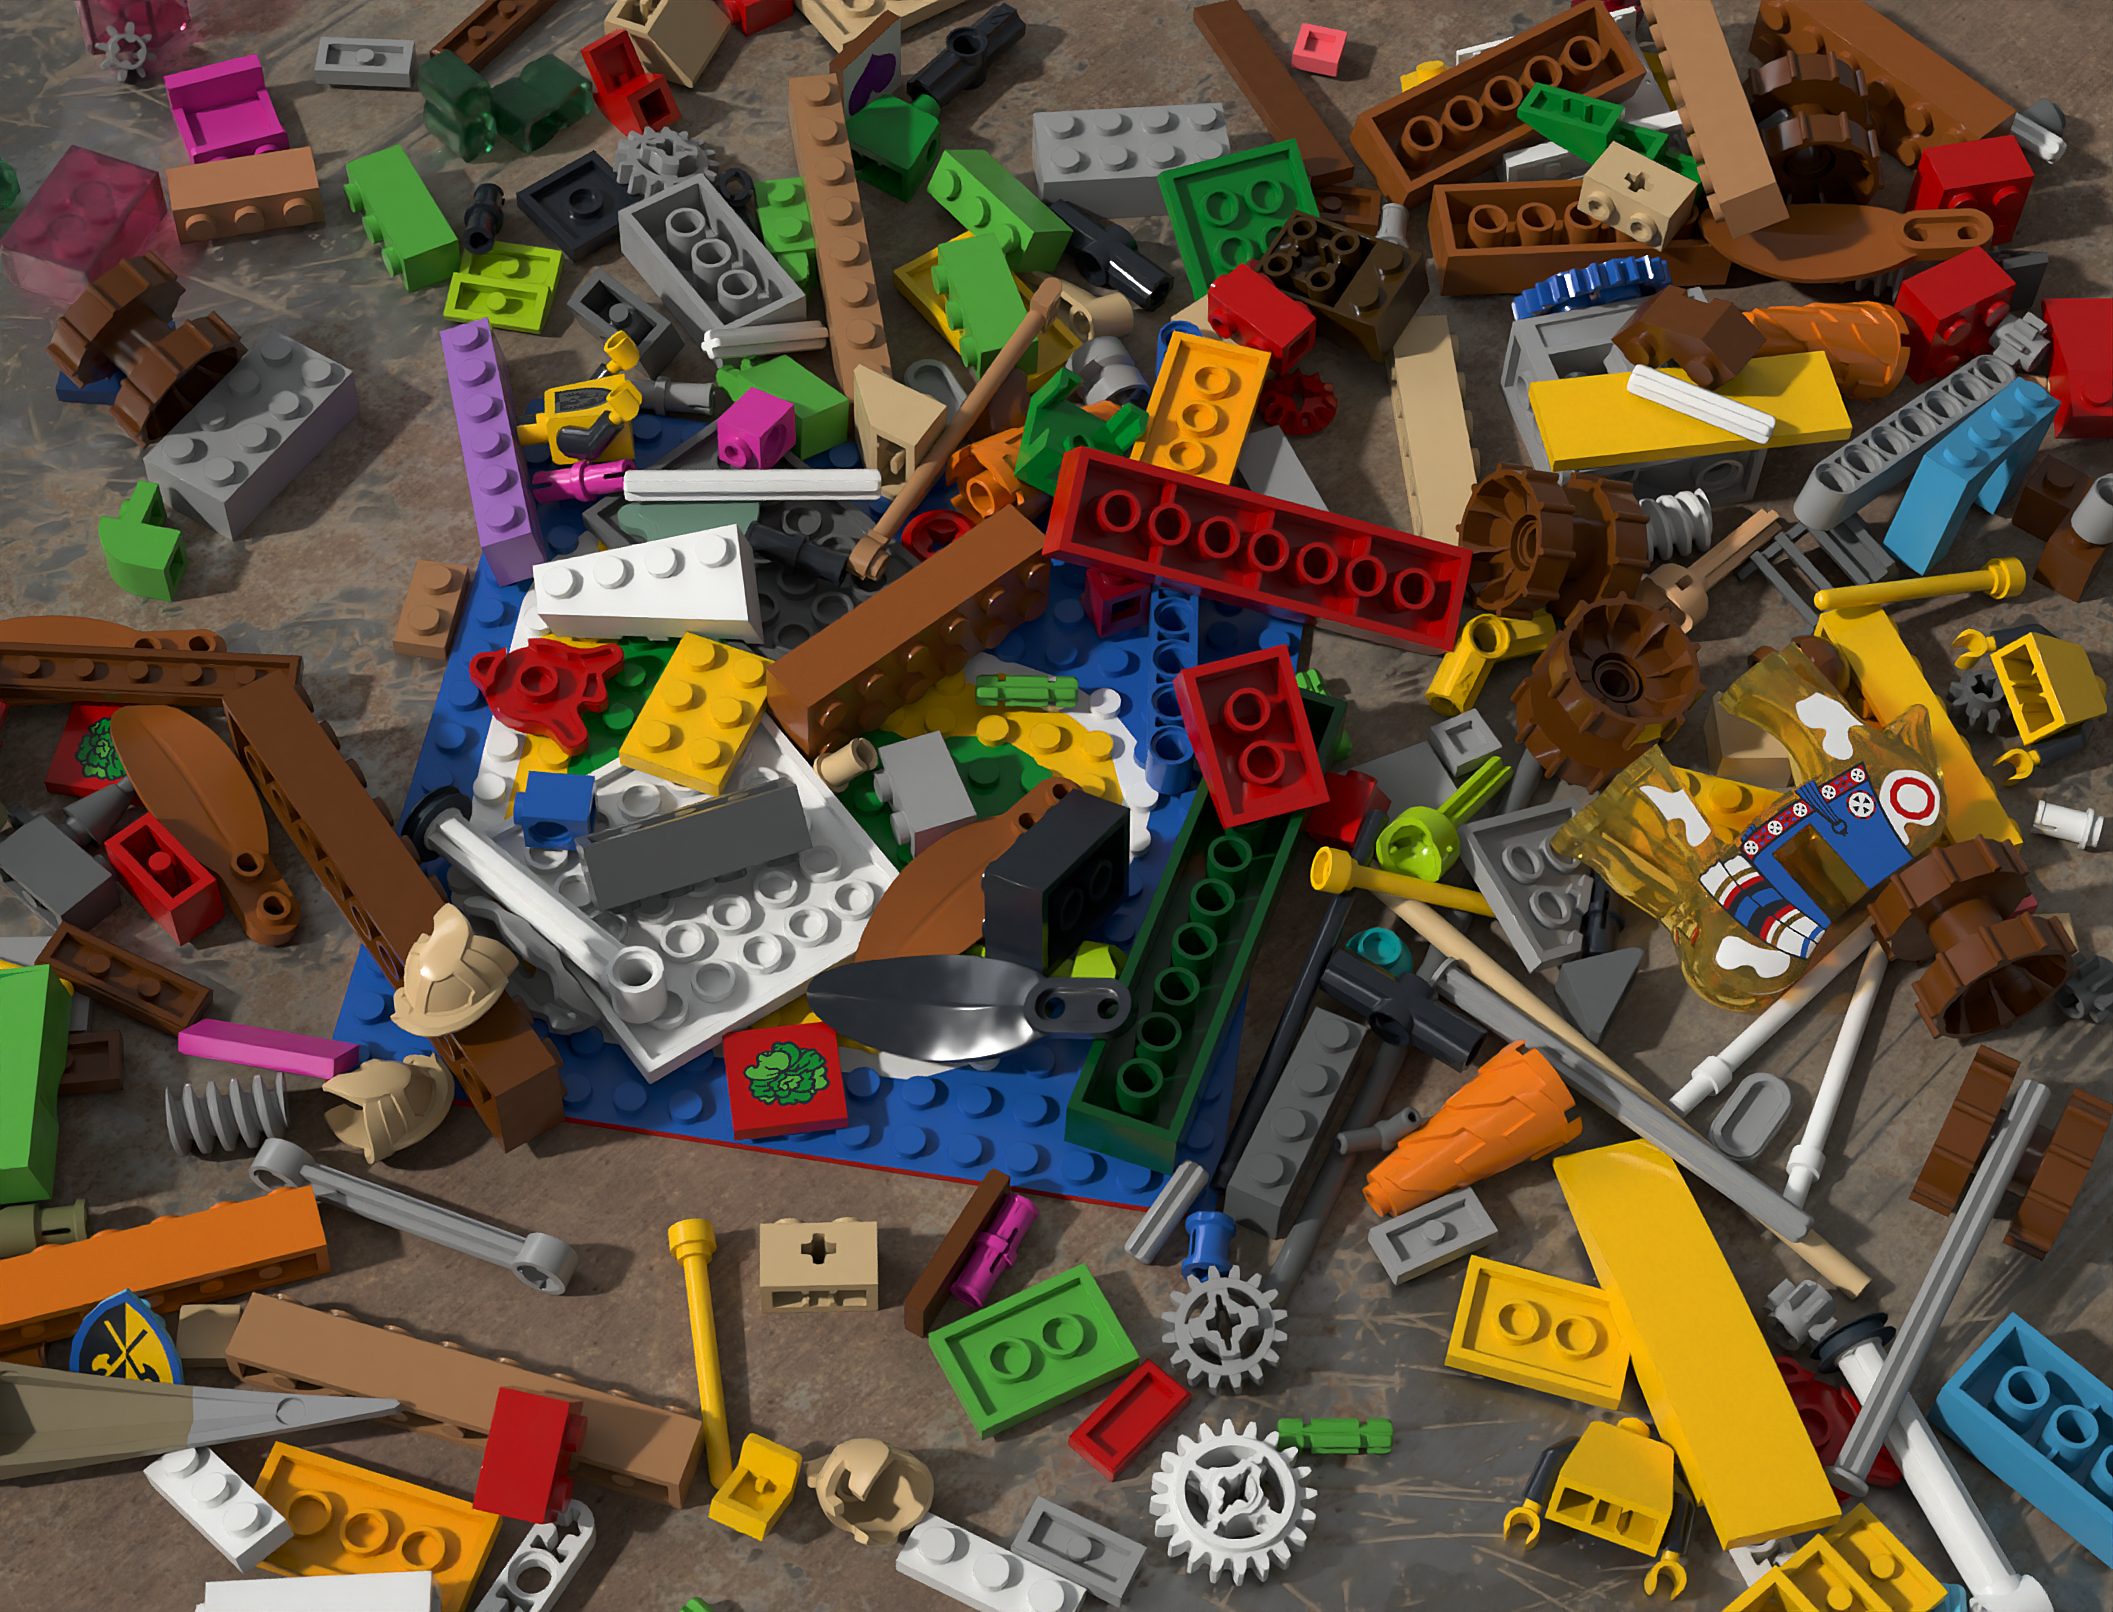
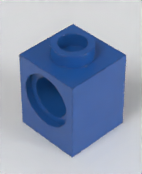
M529 771L525 792L516 793L513 811L514 824L522 825L525 847L577 851L574 839L592 834L595 831L598 813L595 776Z

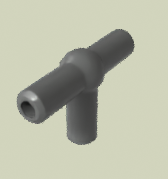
M1407 1107L1389 1120L1375 1123L1373 1127L1337 1133L1334 1138V1147L1341 1155L1373 1149L1388 1152L1398 1146L1397 1142L1417 1129L1430 1117L1421 1118L1420 1113L1416 1109Z

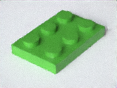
M1085 1263L928 1334V1345L981 1441L1137 1369L1140 1361V1356Z

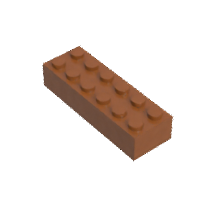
M1586 0L1359 114L1349 140L1388 203L1401 204L1409 211L1432 199L1434 185L1462 184L1502 164L1503 154L1537 146L1549 140L1517 118V109L1536 82L1610 103L1620 104L1634 96L1647 71L1601 0Z
M1761 0L1748 51L1765 64L1786 57V53L1789 50H1792L1794 55L1808 53L1827 55L1830 51H1835L1836 58L1847 63L1855 71L1863 69L1873 123L1872 128H1865L1867 132L1875 130L1878 146L1913 172H1917L1924 148L2001 137L2010 134L2017 110L1862 0Z
M1583 179L1434 185L1427 226L1441 296L1522 293L1523 290L1536 288L1535 284L1538 282H1545L1551 276L1570 271L1574 268L1582 270L1591 263L1600 265L1614 258H1628L1630 256H1634L1635 260L1647 255L1650 256V259L1661 257V261H1667L1673 286L1726 284L1732 261L1717 251L1706 240L1699 227L1701 214L1704 210L1710 208L1707 196L1715 192L1706 194L1705 190H1703L1695 205L1692 206L1689 219L1662 252L1578 210Z
M1008 504L766 667L768 716L811 767L819 755L823 753L833 754L864 732H872L878 729L890 714L906 703L912 704L917 702L925 695L929 687L945 676L957 674L965 667L968 660L986 648L996 647L1005 639L1010 631L1025 621L1035 620L1044 612L1049 603L1051 558L1041 556L1046 535L1014 506Z

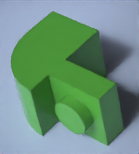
M139 480L131 499L123 501L119 512V519L101 515L98 526L100 542L109 573L116 584L125 591L137 596L172 602L189 564L181 530L162 527L167 514L159 484Z

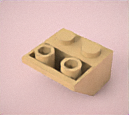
M617 0L605 18L604 26L605 36L616 29L627 30L645 73L662 74L668 81L693 88L730 30L731 20L712 0Z
M859 364L854 370L855 440L864 469H877L880 471L881 496L894 501L947 426V405L939 402L929 394L919 393L896 382L887 374L877 373ZM946 464L943 466L941 471L938 473L936 478L933 480L931 485L928 487V489L923 494V496L921 497V499L912 511L916 510L919 504L923 501L926 495L930 492V490L934 487L937 481L944 474L946 470Z

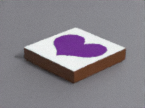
M889 10L883 12L829 62V73H836L845 121L882 94H892L901 85V17Z

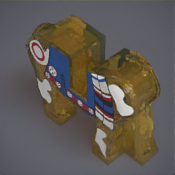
M1791 642L1778 654H1775L1773 651L1734 681L1718 700L1729 714L1741 717L1760 726L1784 745L1787 750L1795 784L1794 789L1764 809L1730 844L1723 842L1657 744L1621 771L1601 795L1564 823L1549 841L1559 855H1565L1587 864L1597 871L1614 891L1662 923L1670 933L1683 975L1690 987L1701 998L1712 1005L1735 1012L1760 1010L1768 1006L1785 988L1793 984L1805 972L1831 921L1834 923L1890 883V877L1893 874L1903 872L1939 838L1947 820L1948 806L1944 790L1943 772L1932 739L1928 709L1922 704L1911 705L1879 732L1851 710L1848 701L1794 642Z

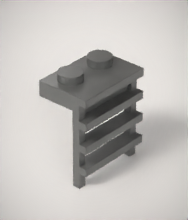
M1856 512L1828 531H1818L1809 528L1800 521L1787 533L1784 534L1781 531L1774 537L1775 542L1762 553L1756 551L1751 555L1752 561L1736 573L1741 582L1745 584L1758 572H1761L1808 624L1794 635L1799 636L1814 635L1820 615L1817 616L1770 563L1784 552L1819 591L1833 589L1834 587L1794 545L1805 534H1810L1856 586L1902 580L1898 570L1903 567V564L1886 553L1870 536L1871 529Z

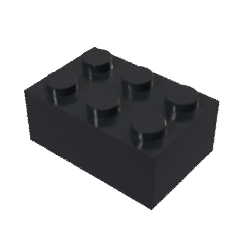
M1073 788L1056 805L1049 807L1044 816L1026 833L1020 834L1015 843L996 861L994 860L988 864L981 880L985 904V917L982 923V935L985 937V957L1022 964L1048 978L1081 946L1083 941H1086L1129 898L1130 808Z

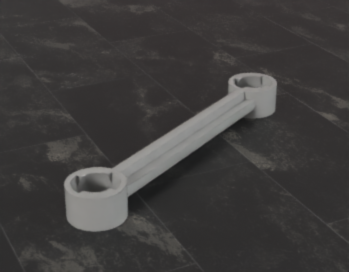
M266 1139L248 1170L250 1178L269 1193L281 1187L300 1188L312 1185L316 1200L510 1269L523 1283L546 1294H563L580 1262L577 1252L567 1243L556 1237L544 1233H530L526 1238L316 1163L313 1157L304 1149L283 1139Z

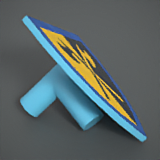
M129 1288L104 1299L84 1318L73 1338L70 1372L185 1385L182 1362L171 1336L165 1329V1320L150 1309L148 1301L138 1298Z

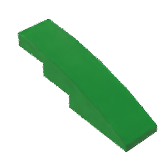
M1536 82L1517 109V118L1556 145L1592 165L1611 143L1615 141L1698 183L1693 206L1704 190L1697 167L1705 164V162L1696 165L1694 157L1668 150L1669 134L1624 122L1625 106Z

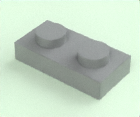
M320 37L315 65L317 84L411 87L416 59L415 41Z
M1468 1185L1371 1228L1367 1240L1393 1283L1397 1286L1495 1242L1498 1230L1472 1188Z
M1038 1496L1011 1545V1552L1086 1588L1087 1593L1120 1608L1146 1558L1147 1547Z

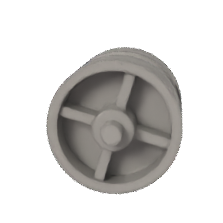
M1114 336L1096 337L1082 344L1069 357L1065 368L1083 378L1082 384L1076 389V392L1083 399L1085 406L1106 400L1121 407L1131 403L1146 411L1153 391L1141 372L1135 367L1134 361L1118 338Z

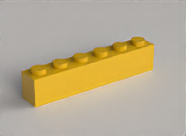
M1880 604L1841 608L1821 613L1814 635L1831 641L1846 656L1850 665L1851 685L1844 703L1851 715L1863 724L1858 725L1885 773L1888 776L1891 772L1897 770L1918 771L1929 777L1939 791L1940 806L1936 820L1928 826L1915 823L1930 850L1936 847L1942 849L1959 842L1972 840L1976 835L1982 834L1985 839H1994L1999 842L2010 839L2019 853L2023 841L2018 824L2014 819L2007 816L1997 799L1992 781L1987 776H1983L1972 758L1968 741L1964 736L1957 733L1947 716V709L1942 698L1934 695L1923 676L1919 660L1916 656L1910 655L1899 637V630L1895 620L1891 616L1886 615Z

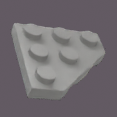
M1575 797L1459 825L1456 829L1460 839L1459 856L1529 973L1570 962L1581 950L1583 934L1579 933L1582 916L1588 911L1594 880L1590 877L1592 861L1599 854L1600 844L1599 836Z

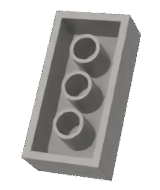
M1222 103L1033 113L1032 158L1038 199L1048 208L1059 199L1064 202L1069 201L1093 219L1168 215L1157 179L1161 171L1231 154Z
M702 173L618 211L621 252L701 349V343L705 342L704 335L708 330L807 321L806 295ZM745 357L710 360L717 369L729 364L737 369L740 368V361Z
M272 329L143 458L149 482L159 484L164 504L234 541L360 411L353 371Z

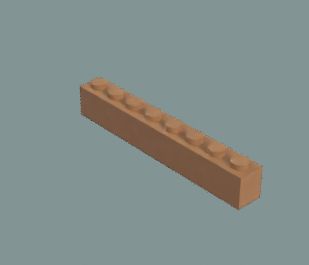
M1640 0L1653 40L1659 52L1661 64L1669 80L1667 81L1675 104L1679 108L1677 111L1686 135L1690 136L1687 138L1695 163L1699 165L1705 162V164L1697 167V171L1706 194L1715 192L1707 196V200L1716 224L1726 221L1732 238L1736 239L1790 218L1712 1Z
M836 73L788 78V114L816 248V270L826 325L829 331L828 337L838 392L849 399L847 435L854 434L855 368L860 364L877 373L887 374L891 378H893Z
M253 1292L224 1353L233 1380L277 1393L396 1399L403 1406V1412L370 1420L480 1452H485L500 1386H518L584 1401L581 1415L586 1416L588 1419L587 1432L580 1452H572L567 1476L682 1510L705 1449L703 1421L696 1419L692 1413L675 1406H666L660 1409L642 1404L633 1395L624 1391L609 1390L607 1393L586 1388L575 1378L557 1373L548 1377L528 1371L519 1362L509 1358L499 1357L492 1361L472 1355L463 1346L453 1342L443 1341L437 1345L419 1340L409 1331L397 1326L387 1325L383 1329L361 1323L355 1316L345 1311L332 1309L325 1313L305 1307L298 1299L285 1294H274L273 1297Z

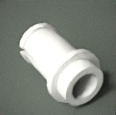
M2039 800L2031 833H2039L2078 843V849L2084 850L2086 845L2091 847L2097 846L2103 825V816L2095 815L2092 808H2088L2087 812H2082Z

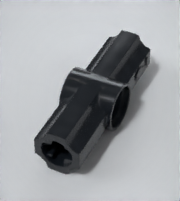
M1003 3L1000 6L992 7L972 26H964L952 30L946 37V48L907 81V94L913 101L921 94L929 95L942 109L962 90L976 89L983 85L987 76V68L1025 36L1026 25L1019 17L1017 10Z
M1059 199L1049 207L1053 213L1073 230L1064 252L1074 258L1076 267L1083 278L1094 286H1102L1107 282L1144 310L1149 309L1154 312L1164 304L1166 297L1173 289L1174 277L1138 252V246L1134 238L1124 227L1118 224H1111L1105 228L1069 201L1064 202Z
M1347 946L1336 952L1320 979V990L1367 1017L1370 1028L1385 1042L1399 1047L1407 1046L1408 1043H1411L1459 1073H1462L1464 1070L1467 1071L1486 1040L1487 1029L1439 1002L1435 989L1423 978L1408 972H1402L1396 976Z

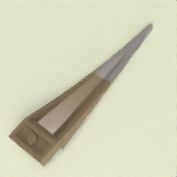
M0 1362V1480L396 1415L403 1412L404 1408L396 1399L287 1394L189 1386Z

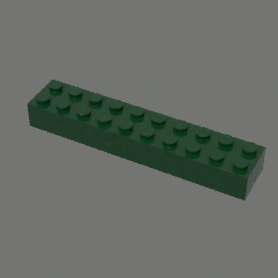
M1299 687L1323 777H1325L1326 771H1330L1342 740L1348 702ZM1202 777L1119 979L1137 998L1139 1005L1138 1018L1131 1030L1119 1038L1094 1039L1067 1105L1064 1141L1169 1176L1173 1175L1303 841L1313 807L1224 830L1205 779ZM1113 1005L1108 1008L1105 1014L1106 1020L1113 1018L1118 1013L1119 1005Z

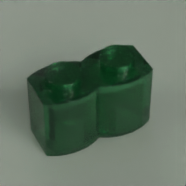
M449 49L444 50L422 64L418 75V86L421 95L426 99L423 109V120L426 129L467 164L477 157L488 153L494 147L497 135L496 122L492 115L489 114L492 106V89L488 81Z
M547 54L529 62L523 68L519 77L511 78L495 85L488 92L484 100L486 125L524 153L534 152L546 145L559 130L571 127L586 116L594 106L592 81L554 54Z

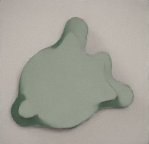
M646 501L623 506L618 511V523L620 529L625 533L641 536L647 542L737 524L745 536L750 523L753 520L759 521L760 506L763 501Z

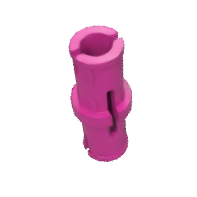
M627 458L596 465L590 461H581L574 463L572 468L538 471L533 476L532 485L545 483L546 486L551 487L533 489L536 500L541 504L577 498L581 502L594 501L601 494L624 492V477L619 476L625 475V472L628 470H637L634 462Z
M1015 1193L1006 1196L1004 1204L986 1232H981L975 1241L976 1249L957 1280L950 1287L951 1293L958 1300L973 1308L983 1307L986 1298L1003 1270L1012 1268L1018 1257L1016 1249L1034 1220L1039 1216V1209L1034 1203Z

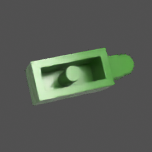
M794 177L753 182L755 219L760 229L761 243L806 295V306H808V302H810L809 288H817L816 248L802 178Z
M784 354L767 362L762 358L759 359V356H748L740 361L741 370L735 369L734 366L729 364L718 368L716 371L717 374L715 376L718 386L724 392V395L727 394L728 398L734 402L751 387H754L794 404L796 444L790 451L801 461L847 441L849 399Z

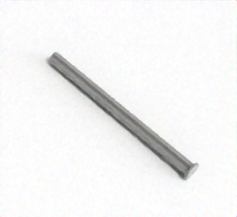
M1449 957L1434 973L1429 984L1435 989L1437 994L1442 995L1511 1044L1518 1039L1527 1041L1525 1043L1526 1048L1521 1051L1525 1054L1535 1047L1555 1069L1562 1081L1790 1242L1800 1243L1808 1235L1814 1223L1811 1215L1458 969L1457 959Z
M2025 1079L2021 1082L1834 1466H1825L1823 1469L1829 1483L1834 1487L1858 1497H1865L1867 1495L1869 1487L1864 1481L2050 1101L2051 1090L2046 1085L2032 1079Z

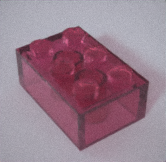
M72 144L0 241V252L9 283L73 304L86 290L85 287L88 283H94L103 274L118 265L122 258L125 257L128 260L136 257L168 213L159 172Z

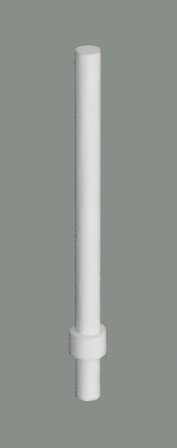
M1870 915L1717 1057L1709 1056L1692 1071L1693 1079L1668 1101L1669 1109L1680 1118H1684L1708 1095L1716 1096L1732 1081V1072L1876 940L1875 935L1870 929L1875 924L1872 916Z
M1874 941L1870 945L1801 1145L1793 1148L1786 1167V1171L1790 1176L1783 1196L1801 1209H1803L1811 1183L1817 1182L1820 1178L1826 1160L1822 1152L1889 961L1878 941Z

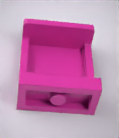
M257 53L163 76L171 112L191 165L290 149L286 129L280 125L265 87L262 66Z

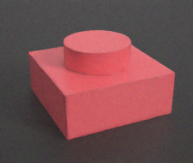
M1302 23L1292 54L1291 68L1336 77L1346 46L1347 32Z

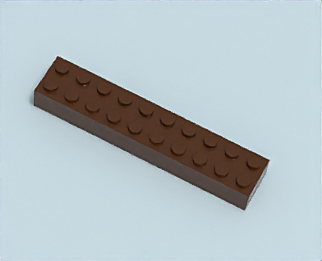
M279 668L221 697L236 757L396 992L397 989L404 987L405 964L413 944L418 941L422 933L432 936L435 926L433 918L446 903H449L448 896L441 882L434 874L426 877L420 869L421 859L410 838L407 835L399 838L392 829L394 821L384 801L379 796L371 799L366 792L367 782L356 761L353 758L345 761L338 752L341 749L340 743L330 724L326 720L321 723L317 722L312 714L314 713L312 701L304 687L300 683L292 686ZM504 989L496 1003L470 1026L455 1033L427 1039L505 1154L564 1122L565 1114L562 1098L567 1096L568 1093L558 1073V1069L563 1067V1061L556 1046L547 1036L539 1039L531 1027L534 1025V1020L526 1003L519 995L511 998Z

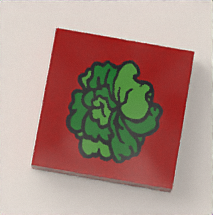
M74 701L44 781L47 792L84 798L111 784L116 785L127 775L111 739L110 723L113 713L124 706L131 705L130 703ZM138 795L130 801L131 805L145 807Z
M823 1021L728 1032L722 1036L734 1141L848 1127L836 1032Z

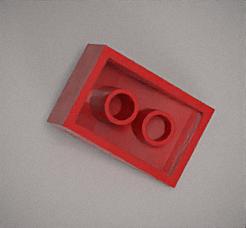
M2113 298L2043 299L2041 302L2042 319L2048 324L2046 327L2048 332L2044 337L2052 342L2046 354L2050 393L2052 397L2062 402L2053 419L2055 439L2113 438Z
M1287 644L1183 669L1172 680L1186 733L1224 830L1330 802Z

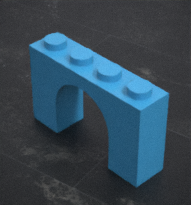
M2018 376L1925 453L1881 545L1884 551L1922 576L1947 555L1973 502L1994 514L2016 495L2062 402L2047 394L2046 390L2039 384L2026 381Z

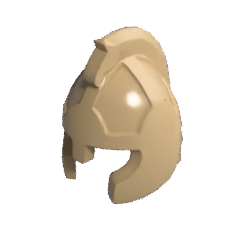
M446 903L435 914L433 918L435 926L432 936L422 933L418 941L413 944L405 964L404 987L397 989L394 994L395 1013L390 1016L392 1021L401 1029L416 1036L426 1038L441 1037L458 1032L476 1022L496 1003L508 983V978L519 964L515 955L497 940L475 936L466 917L458 908L450 903Z
M435 1053L430 1057L415 1054L408 1055L404 1058L403 1062L371 1059L362 1063L357 1070L347 1074H339L322 1085L324 1092L337 1094L362 1106L363 1110H356L346 1104H342L328 1110L323 1116L330 1129L339 1139L356 1150L364 1151L367 1163L373 1165L386 1157H390L396 1151L415 1144L434 1131L450 1111L454 1099L455 1083L451 1072Z
M869 1438L851 1439L837 1445L831 1454L803 1463L807 1484L809 1487H816L820 1506L827 1518L835 1526L855 1534L854 1539L866 1546L874 1548L891 1547L897 1543L901 1532L912 1528L923 1520L932 1504L934 1482L928 1467L907 1450L897 1448L887 1441Z

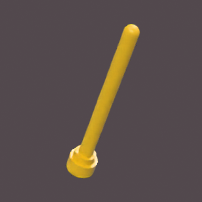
M2016 557L1994 558L1989 560L1979 571L1820 590L1814 596V604L1818 609L1825 611L1983 591L1995 599L2016 597L2023 592L2026 584V573L2022 563Z
M1324 846L1316 853L1312 863L1311 884L1315 890L1340 894L1343 890L1349 891L1353 887L1496 918L1481 892L1360 866L1357 860L1351 858L1350 854L1344 850Z
M687 1219L673 1224L668 1229L671 1256L677 1259L679 1266L684 1267L709 1477L712 1486L719 1490L732 1474L733 1466L707 1264L712 1261V1253L715 1252L717 1246L714 1224L711 1221Z

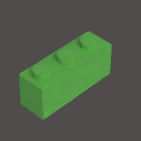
M400 144L346 163L349 183L343 185V190L348 205L353 213L358 211L362 213L365 232L373 245L377 243L381 245L385 266L392 277L399 275L408 292H412L453 276V272H459L461 256L458 239Z
M984 149L944 150L926 189L930 195L975 236L995 233L1008 267L1014 273L1054 271L1073 233V230Z
M995 233L938 244V265L931 267L934 289L937 295L944 294L947 300L945 311L948 325L951 331L958 330L961 336L959 346L963 363L966 368L973 367L978 382L1028 314ZM1037 336L1016 364L1027 375L1037 373L1039 341Z

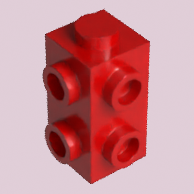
M1241 263L1228 275H1220L1210 286L1207 294L1208 322L1213 330L1222 338H1230L1239 346L1271 353L1269 368L1280 377L1315 347L1316 317L1304 303L1298 300L1293 301L1277 289L1273 281L1265 274L1256 273L1244 263Z

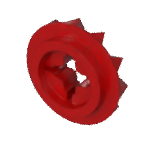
M1298 367L1293 374L1285 373L1282 377L1276 374L1274 379L1265 380L1258 401V408L1261 416L1270 426L1279 425L1283 433L1291 435H1308L1321 431L1332 422L1336 414L1338 399L1334 396L1333 383H1323L1318 372L1310 376L1303 375ZM1295 393L1302 394L1304 400L1300 411L1296 410V404H1294L1292 398Z
M944 509L927 511L916 516L906 525L901 536V545L918 560L924 562L938 552L933 551V542H937L942 546L949 542L952 543L976 527L977 524L966 515L956 511Z

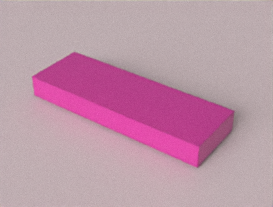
M208 1018L180 1031L178 1037V1051L182 1052V1054L329 1080L359 1064V1044Z

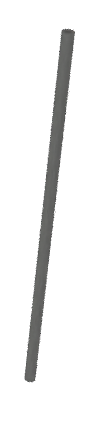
M1527 748L1493 817L1526 809L1546 769L1531 755ZM1467 869L1459 888L1481 892ZM1448 908L1444 919L1465 936L1475 913ZM1430 944L1416 975L1429 983L1434 973L1448 957L1434 945ZM1383 1040L1339 1132L1373 1127L1412 1047L1411 1043H1408L1407 1046L1399 1047ZM1333 1142L1262 1287V1294L1272 1289H1276L1279 1293L1280 1302L1272 1310L1285 1309L1360 1152L1341 1155L1335 1150Z

